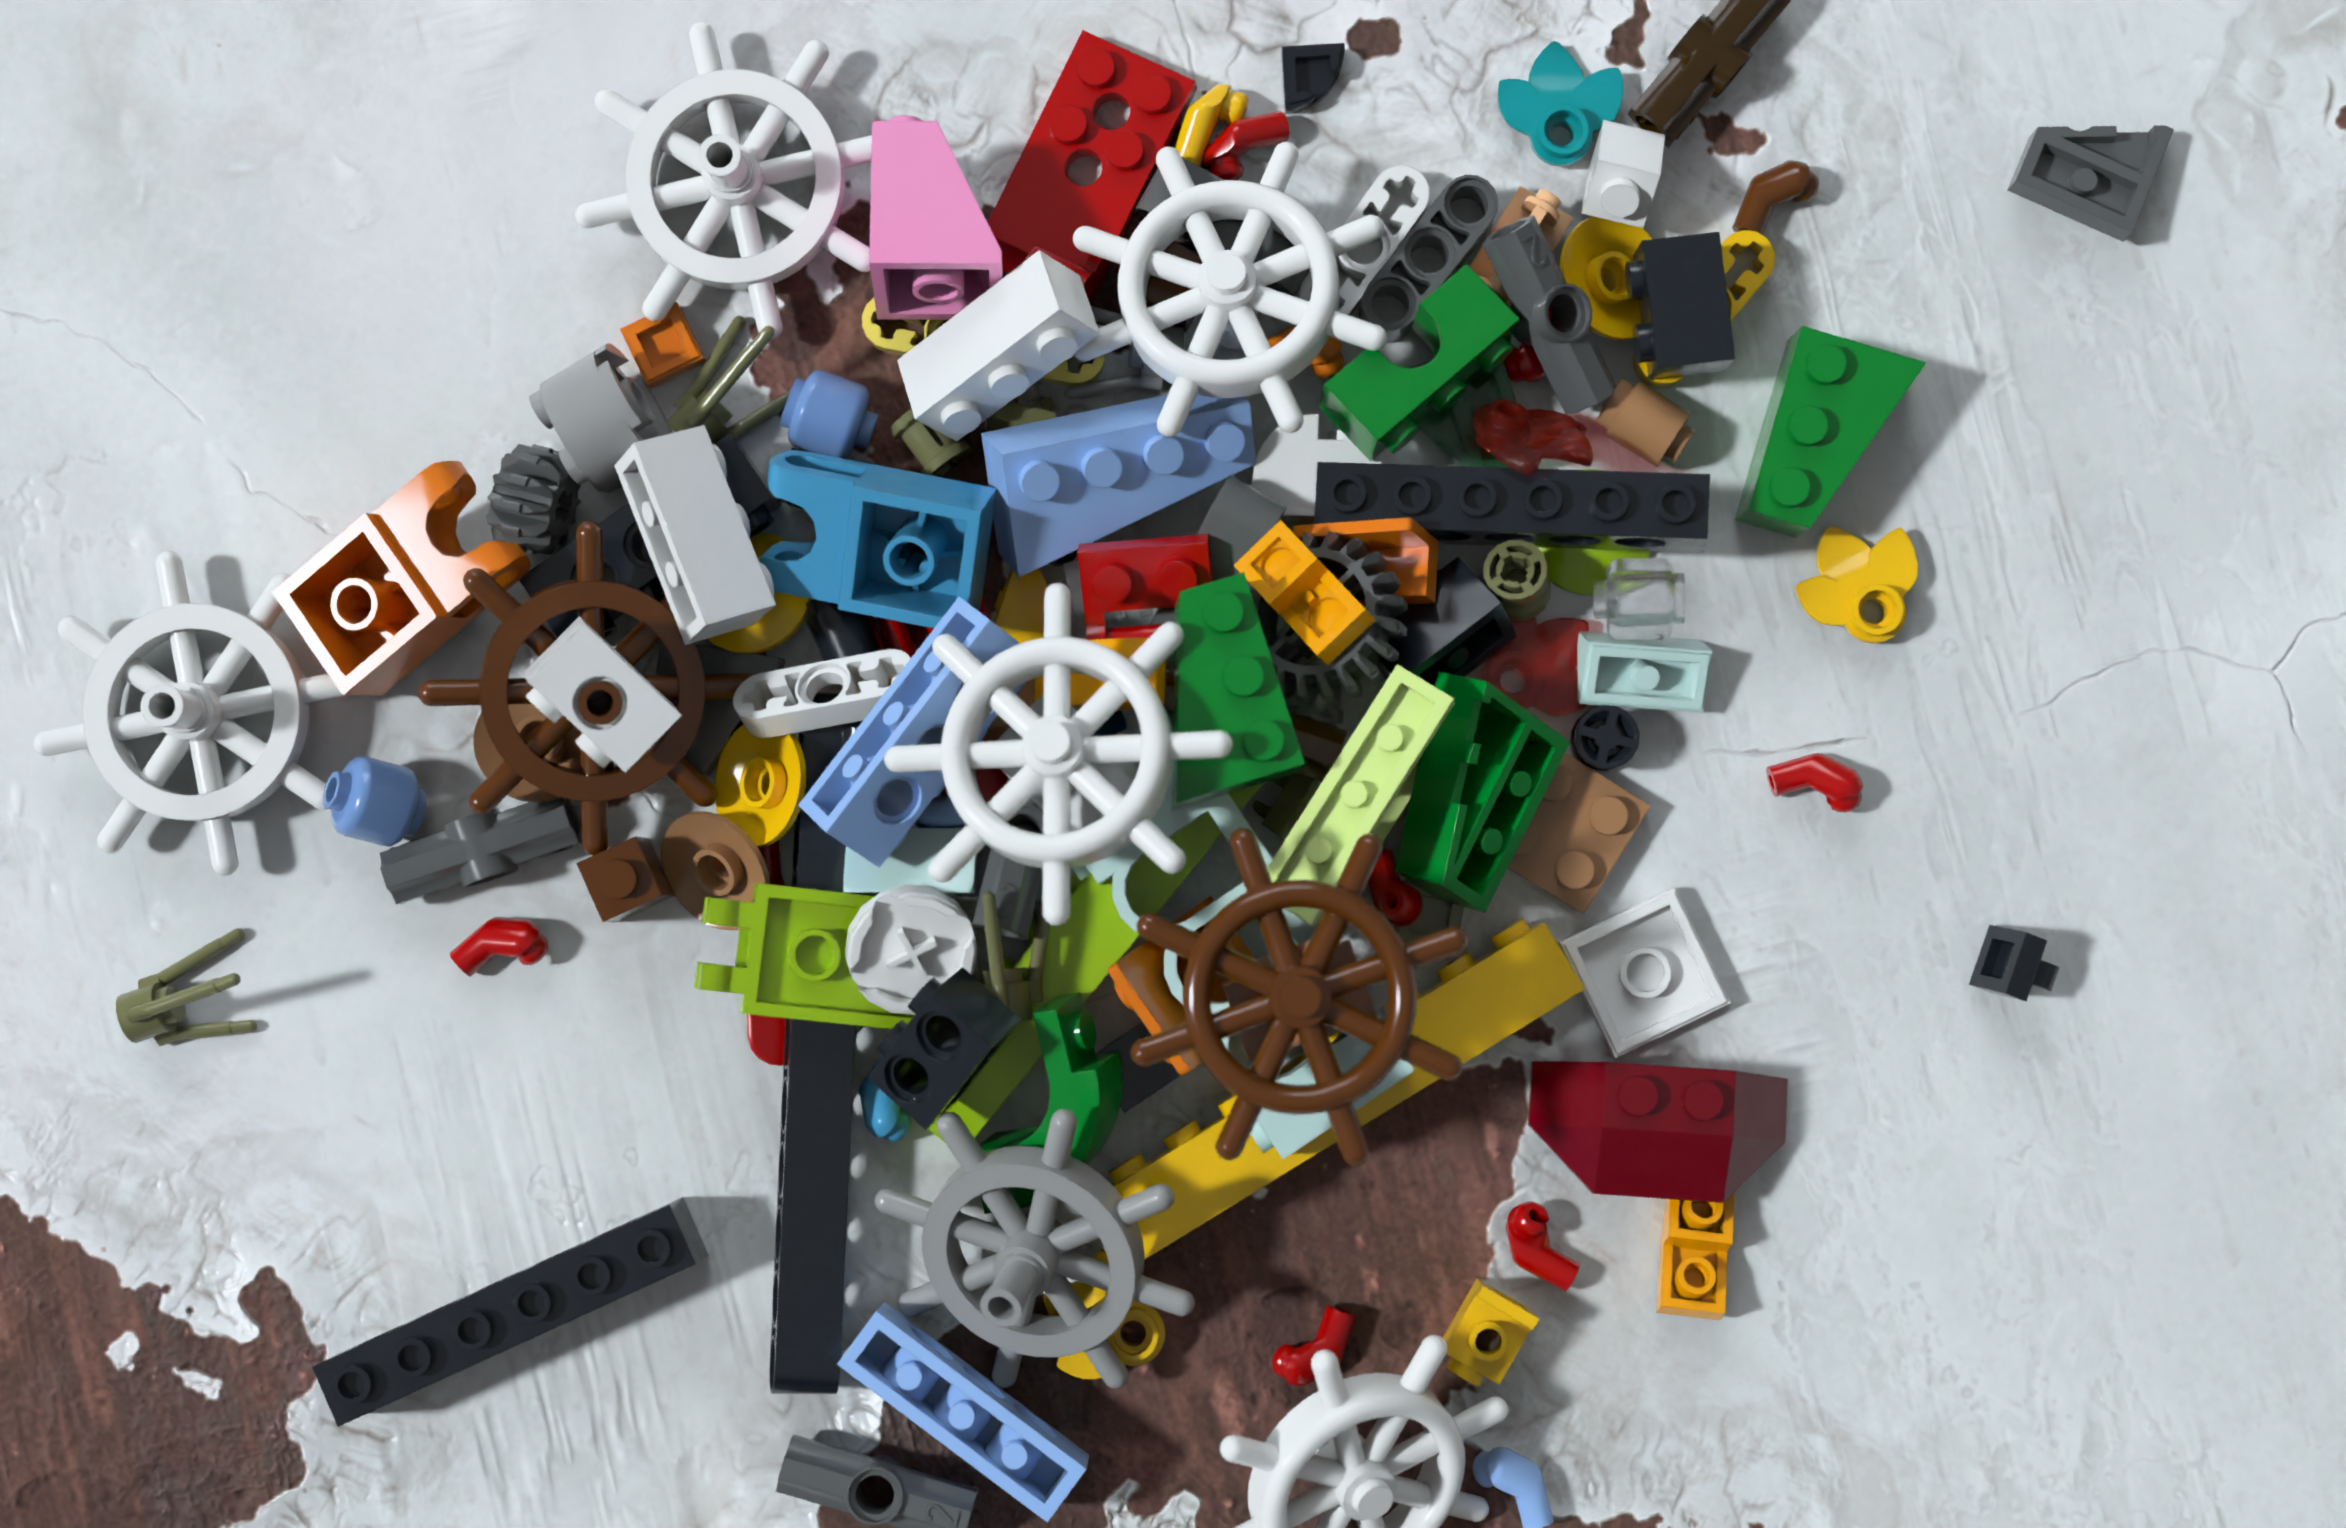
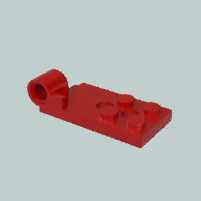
M1082 30L987 222L1002 251L1004 274L1008 275L1040 250L1080 275L1091 305L1112 261L1078 250L1073 243V234L1081 226H1090L1124 238L1136 214L1134 209L1158 168L1156 155L1160 149L1170 145L1197 90L1195 80ZM1120 101L1130 109L1127 122L1122 127L1114 130L1100 127L1095 122L1098 109L1106 102ZM1090 156L1099 160L1102 164V172L1094 183L1087 186H1078L1068 179L1069 167L1076 159Z

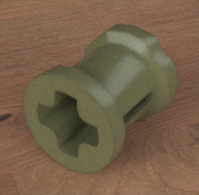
M912 408L894 422L889 429L894 439H903L922 465L921 474L941 477L961 463L972 451L967 441H955L915 420Z

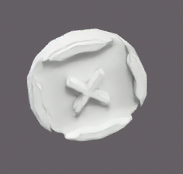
M906 884L881 891L860 907L848 927L845 955L853 981L858 985L859 991L869 1002L891 1013L915 1015L908 1008V1005L920 989L932 978L935 977L942 984L962 967L973 975L978 947L970 918L954 898L933 887Z

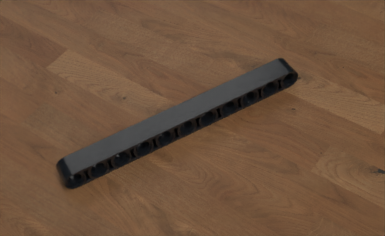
M817 692L813 702L826 703L835 699L840 693ZM862 721L798 733V741L801 745L806 765L804 797L844 746V729L859 727ZM800 809L794 821L791 887L843 892L846 845L827 834L802 809ZM785 1018L769 1367L771 1394H837L840 1367L837 1363L841 1359L855 1025Z

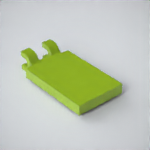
M754 883L752 902L711 897L704 898L702 923L739 927L735 966L697 962L694 988L741 994L739 1013L886 1029H892L901 1020L908 1024L914 1014L891 1013L869 1002L859 991L858 985L853 981L845 955L848 927L860 907L875 896Z

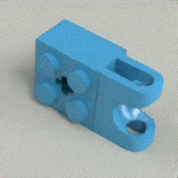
M787 450L770 459L767 479L769 490L773 496L803 507L814 521L816 540L814 542L781 541L772 545L759 558V563L764 564L771 574L774 591L838 604L839 610L929 628L936 627L959 596L980 611L997 488L807 451ZM917 545L925 551L926 555L916 552Z

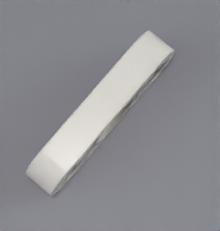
M1396 165L1384 170L1344 223L1346 225L1365 217L1366 215L1364 214L1369 209L1373 211L1374 215L1380 217L1386 209L1390 194L1385 190L1387 186L1398 190L1405 183L1413 188L1410 200L1415 206L1410 208L1408 205L1402 204L1391 217L1389 226L1399 229L1396 235H1392L1384 224V232L1379 238L1382 253L1377 260L1370 264H1358L1351 260L1347 253L1336 257L1337 264L1343 272L1353 278L1363 280L1359 286H1355L1353 281L1349 277L1339 291V303L1343 307L1338 312L1352 315L1360 304L1368 284L1423 216L1429 201L1430 192L1425 177L1415 168L1406 165ZM1310 272L1301 284L1298 297L1306 301H1310L1312 290Z
M886 649L758 673L740 684L733 697V706L747 731L759 738H770L863 721L889 688V679L892 678V684L911 658L901 650ZM831 684L843 685L842 691L835 699L826 703L813 702L814 696L823 687Z

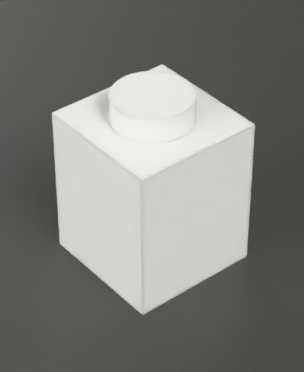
M1603 120L1587 172L1581 213L1644 228L1661 175L1665 134Z

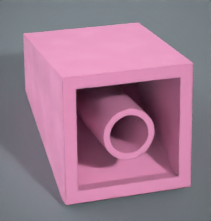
M908 115L896 116L889 121L872 120L869 264L877 319L950 320L1003 278L1002 251L938 121H923L918 117Z

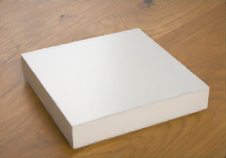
M1675 887L1667 889L1557 942L1585 987V990L1581 991L1614 1058L1624 1055L1731 1003Z

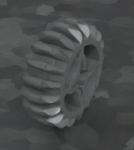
M1329 531L1322 544H1320L1313 533L1303 532L1301 541L1332 574L1343 575L1339 581L1358 601L1365 595L1366 610L1376 619L1341 655L1329 665L1326 663L1317 665L1296 664L1303 656L1309 660L1315 653L1287 622L1278 631L1281 638L1277 641L1276 625L1278 613L1249 582L1248 585L1250 592L1253 594L1252 598L1284 699H1288L1295 693L1298 702L1304 706H1312L1318 694H1320L1322 700L1327 705L1337 706L1340 698V687H1344L1352 697L1357 698L1362 696V686L1359 679L1364 675H1367L1376 683L1383 682L1382 671L1375 665L1381 657L1387 661L1394 662L1398 660L1399 653L1388 644L1389 639H1399L1407 636V627L1394 618L1406 612L1408 605L1402 596L1394 595L1400 588L1401 581L1393 571L1384 572L1387 560L1379 552L1367 555L1368 547L1362 540L1353 538L1345 545L1344 540L1337 532Z

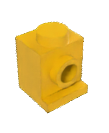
M1477 1278L1443 1336L1447 1343V1355L1451 1356L1446 1367L1475 1386L1480 1387L1485 1377L1500 1385L1531 1329L1534 1330L1538 1323V1316L1533 1310ZM1492 1329L1498 1332L1499 1342L1491 1351H1482L1476 1347V1337L1482 1330Z

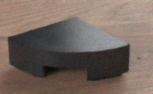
M1345 43L1282 46L1281 58L1285 114L1308 109L1321 101L1330 92L1341 72Z

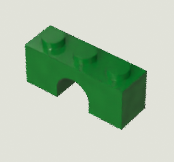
M1466 264L1419 304L1412 328L1429 346L1433 360L1421 367L1404 368L1391 363L1379 350L1370 351L1365 349L1324 384L1318 407L1370 462L1386 448L1394 454L1407 445L1419 432L1421 426L1417 421L1433 408L1440 414L1443 413L1465 393L1468 386L1464 381L1479 368H1482L1486 374L1490 373L1510 355L1515 347L1510 341L1519 318Z

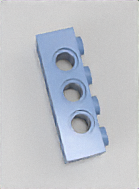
M960 596L798 804L827 834L879 868L892 851L902 844L909 829L932 799L938 796L945 788L942 771L896 773L890 771L884 762L885 753L893 746L942 743L944 725L949 710L964 686V682L934 655L932 650L933 641L941 634H950L983 664L1010 647L1021 644ZM1025 683L1019 685L1012 691L1014 693H1017L1024 686ZM993 710L987 717L977 742L983 739L988 727L998 714Z
M885 1301L876 1310L837 1363L839 1367L1047 1523L1087 1469L1088 1453Z

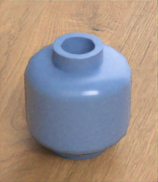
M818 369L813 371L806 380L798 377L795 379L781 417L780 426L788 428V440L793 447L799 450L848 459L855 446L867 450L879 414L868 410L870 392L867 387Z
M367 756L354 758L346 765L342 772L334 771L326 783L323 795V805L326 809L331 810L332 823L338 833L346 837L386 847H391L400 842L405 835L412 836L415 834L423 820L427 802L426 791L424 788L419 787V781L413 770Z

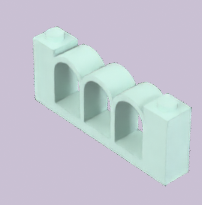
M1173 772L1167 794L1151 821L1170 838L1208 813L1229 845L1231 834L1239 828L1250 829L1255 834L1229 794L1171 811ZM1255 834L1268 868L1273 859ZM1132 841L1105 859L1072 869L1080 880L1092 874L1098 884H1102L1112 877V899L1120 917L1137 932V921L1140 917L1132 910L1127 898V879L1132 866L1145 853ZM1242 882L1178 925L1195 931L1210 921L1231 901L1246 893L1244 883ZM1282 909L1294 942L1299 944L1311 939L1317 924L1315 923L1312 927L1285 909ZM1166 949L1164 953V976L1172 995L1183 1005V983L1177 972L1178 954ZM1228 1000L1210 1001L1212 1013L1230 1007ZM1346 1033L1331 1042L1342 1073L1358 1063L1372 1047ZM1229 1037L1222 1039V1041L1229 1050ZM1305 1059L1289 1071L1278 1075L1275 1082L1291 1085L1316 1083L1308 1059ZM1399 1059L1380 1084L1366 1095L1352 1102L1355 1111L1414 1072L1415 1070L1412 1065ZM1262 1108L1251 1136L1263 1153L1275 1147L1282 1159H1285L1332 1126L1327 1112L1294 1115Z

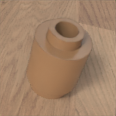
M1624 379L1619 382L1614 390V394L1609 397L1596 420L1597 424L1608 430L1606 437L1656 467L1659 466L1664 457L1675 463L1695 432L1693 428L1685 424L1691 412L1640 381L1634 386Z

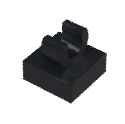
M1989 925L1969 985L1989 993L2027 1001L2032 985L2046 991H2052L2060 967L2041 960L2047 940L2027 932Z

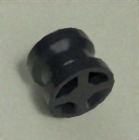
M1602 705L1585 712L1575 721L1570 731V747L1574 757L1581 763L1595 771H1607L1626 764L1634 756L1639 746L1640 732L1636 721L1627 711L1617 706ZM1592 739H1594L1595 744L1599 747L1597 754H1596V752H1597V747L1594 745Z

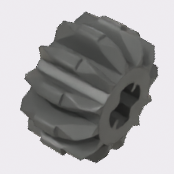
M518 444L511 454L506 453L501 459V470L498 474L492 476L494 486L492 492L487 496L488 500L491 501V508L486 516L487 523L492 526L491 531L494 540L510 543L516 542L526 553L551 555L558 548V545H563L567 540L570 525L576 523L575 512L577 506L581 503L578 498V491L581 485L577 484L566 471L559 457V451L536 444L532 446Z

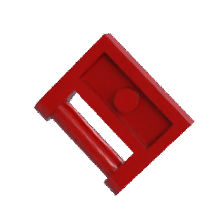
M1209 534L1079 544L1077 555L1086 623V640L1150 638L1164 623L1108 627L1107 612L1175 607L1180 591L1213 582Z

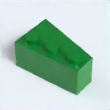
M1805 326L1797 330L1787 340L1734 520L1793 538L1809 530L1926 362Z
M1239 573L1180 591L1175 604V623L1183 629L1184 639L1181 645L1174 651L1173 733L1224 731L1231 737L1233 745L1230 753L1222 758L1174 760L1171 811L1297 773L1305 764L1245 573Z
M1438 672L1435 687L1454 698L1455 703L1418 761L1395 872L1437 899L1485 913L1570 741L1487 681Z

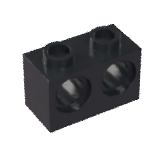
M963 967L941 984L934 977L920 989L908 1005V1008L915 1015L908 1024L901 1020L882 1039L876 1050L883 1055V1058L868 1076L870 1081L925 1130L930 1128L940 1115L950 1110L960 1100L1022 1020Z

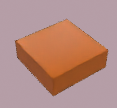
M677 302L673 304L666 317L661 321L654 322L644 317L620 329L644 381L650 389L706 362V358L686 316Z

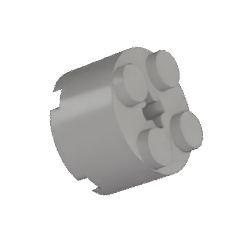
M610 343L605 344L540 384V390L529 396L530 404L539 420L548 429L554 427L566 447L559 451V457L571 478L579 485L589 480L599 492L604 491L606 493H612L622 487L614 465L634 442L672 433L671 427L666 422L665 414L643 378L639 376L633 380L625 376L619 366L629 360L618 348Z

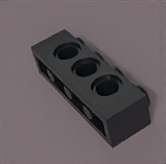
M729 434L715 445L719 447L724 456L727 468L726 480L735 503L740 504L748 516L750 538H752L774 522L775 519L771 513L783 505L777 500V497L773 496L767 481L741 443ZM628 503L599 523L603 533V567L613 568L616 574V581L638 588L660 602L665 597V593L653 563H646L643 559L641 548L644 540ZM576 539L528 571L519 580L529 596L548 586L577 579ZM604 608L605 639L617 629L614 620L625 613ZM578 610L567 611L547 620L557 638L578 618Z

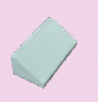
M1580 631L1577 643L1578 702L1589 705L1704 713L1713 650L1702 641L1695 639Z
M910 828L905 840L898 848L892 851L880 868L846 846L843 892L880 893L881 891L907 884L933 887L943 893H977V854L950 881L940 883L931 877L929 865L963 828Z

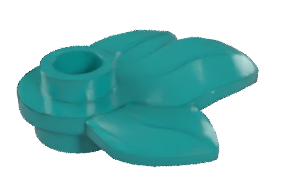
M1556 41L1550 42L1536 58L1529 73L1528 81L1503 79L1499 81L1498 106L1505 122L1509 127L1529 136L1532 150L1539 159L1557 167L1575 164L1586 155L1592 144L1593 133L1601 129L1603 120L1611 122L1615 120L1623 97V79L1619 68L1603 69L1584 78L1583 72L1574 58ZM1555 127H1563L1570 132L1571 142L1563 146L1557 145L1550 139L1549 131Z

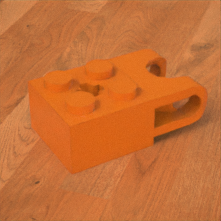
M442 461L428 466L372 514L364 513L273 591V594L342 695L382 696L480 614L485 607L463 585V577L468 570L473 568L483 569L506 591L529 571L531 566L530 560L516 542L486 541L468 553L461 548L456 535L457 519L468 502L476 494V484L462 462Z

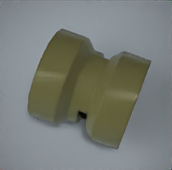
M1508 540L1498 544L1489 552L1484 562V581L1486 587L1502 603L1509 620L1527 621L1537 617L1546 608L1551 597L1548 564L1543 552L1534 544L1524 540ZM1514 569H1521L1526 571V573L1521 571H1515Z

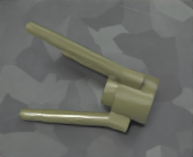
M736 316L726 332L721 336L689 389L674 404L678 410L666 421L667 424L675 432L705 425L711 443L716 444L729 434L737 440L781 412L785 408L791 390L775 400H771L730 427L726 423L734 415L720 402L774 336L775 330L773 327L765 326L711 390L708 391L706 387L745 325L744 317Z
M1043 887L1042 894L1040 895L1027 980H1023L1022 968L1004 969L996 898L994 893L987 891L983 894L982 901L990 970L983 971L982 977L976 956L975 970L972 976L1022 1019L1021 1021L1032 1020L1031 1003L1043 1002L1041 979L1050 924L1043 916Z
M241 928L232 930L165 970L139 979L138 989L118 996L116 1000V1014L125 1036L134 1043L154 1037L159 1046H164L184 1039L254 1032L257 1029V1023L254 1020L181 1026L177 1024L185 1019V1004L238 985L241 981L239 974L231 973L178 991L173 985L166 986L242 940L245 936L244 930Z

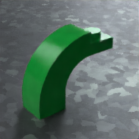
M1081 992L1056 996L1032 1013L1050 1087L1049 1105L1041 1125L995 1132L979 1145L983 1152L1009 1146L1044 1148L1051 1117L1060 1109L1072 1111L1077 1118V1127L1070 1153L1071 1157L1088 1165L1106 1144L1115 1126L1122 1100L1123 1077L1119 1051L1095 1054V1023L1091 1014L1085 1011ZM1007 1187L1020 1208L1031 1205L1034 1189ZM981 1197L985 1214L992 1213Z

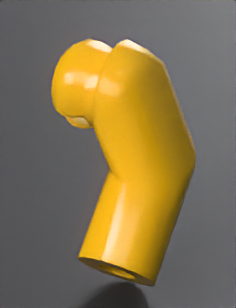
M1217 84L1189 106L1174 147L1179 151L1181 157L1201 167L1214 127L1220 120L1231 124L1235 120L1243 119L1249 104L1247 95L1243 92L1231 90V85Z

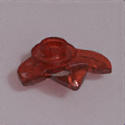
M1496 400L1492 404L1480 406L1475 412L1473 426L1476 430L1475 440L1477 444L1484 450L1492 453L1496 459L1525 475L1535 473L1542 459H1558L1587 467L1592 464V447L1585 436L1587 427L1567 414L1545 409L1527 410L1521 404L1510 400Z
M1535 617L1527 621L1510 620L1518 637L1495 653L1486 662L1480 680L1487 681L1527 710L1533 707L1554 717L1572 714L1589 705L1578 702L1577 670L1575 669L1577 667L1579 632L1589 631L1588 622L1576 618H1556L1537 624ZM1507 671L1519 673L1523 679L1522 690L1516 693L1504 690L1500 683L1501 675Z

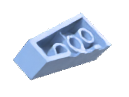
M1168 394L981 433L989 487L997 488L993 519L998 554L1014 573L1021 577L1077 550L1079 544L1092 543L1226 479L1230 475L1255 465L1256 457L1250 402L1243 397L1215 398L1197 394L1181 432L1174 437H1165L1157 429V420Z

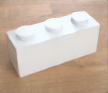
M1038 250L904 354L897 362L915 420L958 441L966 434L975 430L983 421L1011 400L1023 394L1027 388L1063 361L1071 358L1079 349L1097 337L1100 332L1080 275Z
M705 425L634 442L614 466L684 644L694 643L757 623L776 605L773 598V580L767 567L758 561L750 541L748 516L743 507L735 503L726 480L727 468L724 456L719 447L711 443Z

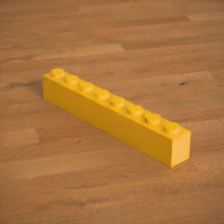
M1524 918L1493 935L1491 940L1496 948L1474 961L1470 953L1466 952L1439 968L1436 973L1440 977L1441 982L1421 994L1417 991L1416 1017L1411 1034L1457 1055L1463 1065L1585 990V987L1545 922H1537L1528 927ZM1387 1001L1382 1004V1007L1385 1010V1012L1387 1007ZM1338 1031L1330 1035V1042L1344 1034V1032ZM1305 1052L1284 1063L1278 1075L1289 1071L1307 1059ZM1412 1065L1415 1070L1414 1072L1356 1110L1361 1127L1440 1078ZM1233 1094L1217 1105L1223 1115L1202 1128H1200L1195 1119L1186 1123L1162 1139L1168 1148L1167 1150L1147 1162L1142 1154L1138 1153L1110 1170L1108 1175L1113 1181L1111 1184L1123 1198L1156 1184H1166L1174 1191L1175 1200L1170 1208L1137 1222L1143 1239L1145 1259L1336 1143L1337 1139L1333 1128H1329L1285 1159H1282L1275 1147L1263 1153L1250 1134L1241 1155L1234 1160H1225L1218 1155L1216 1142L1237 1099V1096Z

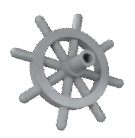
M1060 1109L1052 1115L1044 1148L1009 1146L983 1152L957 1113H943L937 1120V1130L961 1167L950 1176L933 1203L891 1188L880 1190L875 1197V1206L881 1213L923 1227L922 1253L930 1282L902 1294L898 1303L900 1311L906 1316L914 1317L944 1304L951 1314L971 1332L987 1342L998 1346L992 1371L993 1382L998 1387L1008 1388L1016 1382L1022 1355L1050 1358L1074 1355L1083 1351L1108 1387L1113 1389L1123 1387L1128 1381L1129 1373L1107 1338L1123 1322L1133 1301L1177 1316H1186L1195 1307V1299L1189 1291L1143 1275L1145 1252L1137 1222L1170 1208L1175 1200L1174 1191L1166 1184H1156L1123 1198L1101 1174L1070 1156L1077 1127V1118L1068 1109ZM1007 1187L1034 1189L1029 1214H1024ZM981 1195L1000 1226L961 1213V1208L974 1197ZM1059 1199L1074 1208L1082 1217L1062 1225L1055 1219ZM1100 1238L1109 1263L1071 1250ZM959 1240L996 1252V1254L968 1265L962 1253ZM1067 1277L1108 1292L1099 1302L1086 1308ZM1045 1292L1060 1315L1051 1316L1033 1313L1036 1296Z

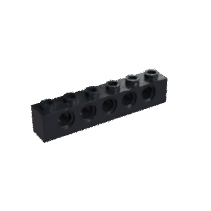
M1318 462L1314 524L1412 518L1441 544L1498 545L1508 540H1524L1534 544L1536 547L1705 553L1708 536L1710 474Z
M681 1197L338 1353L313 1366L312 1369L335 1422L339 1427L689 1268L707 1257L708 1252L685 1200Z

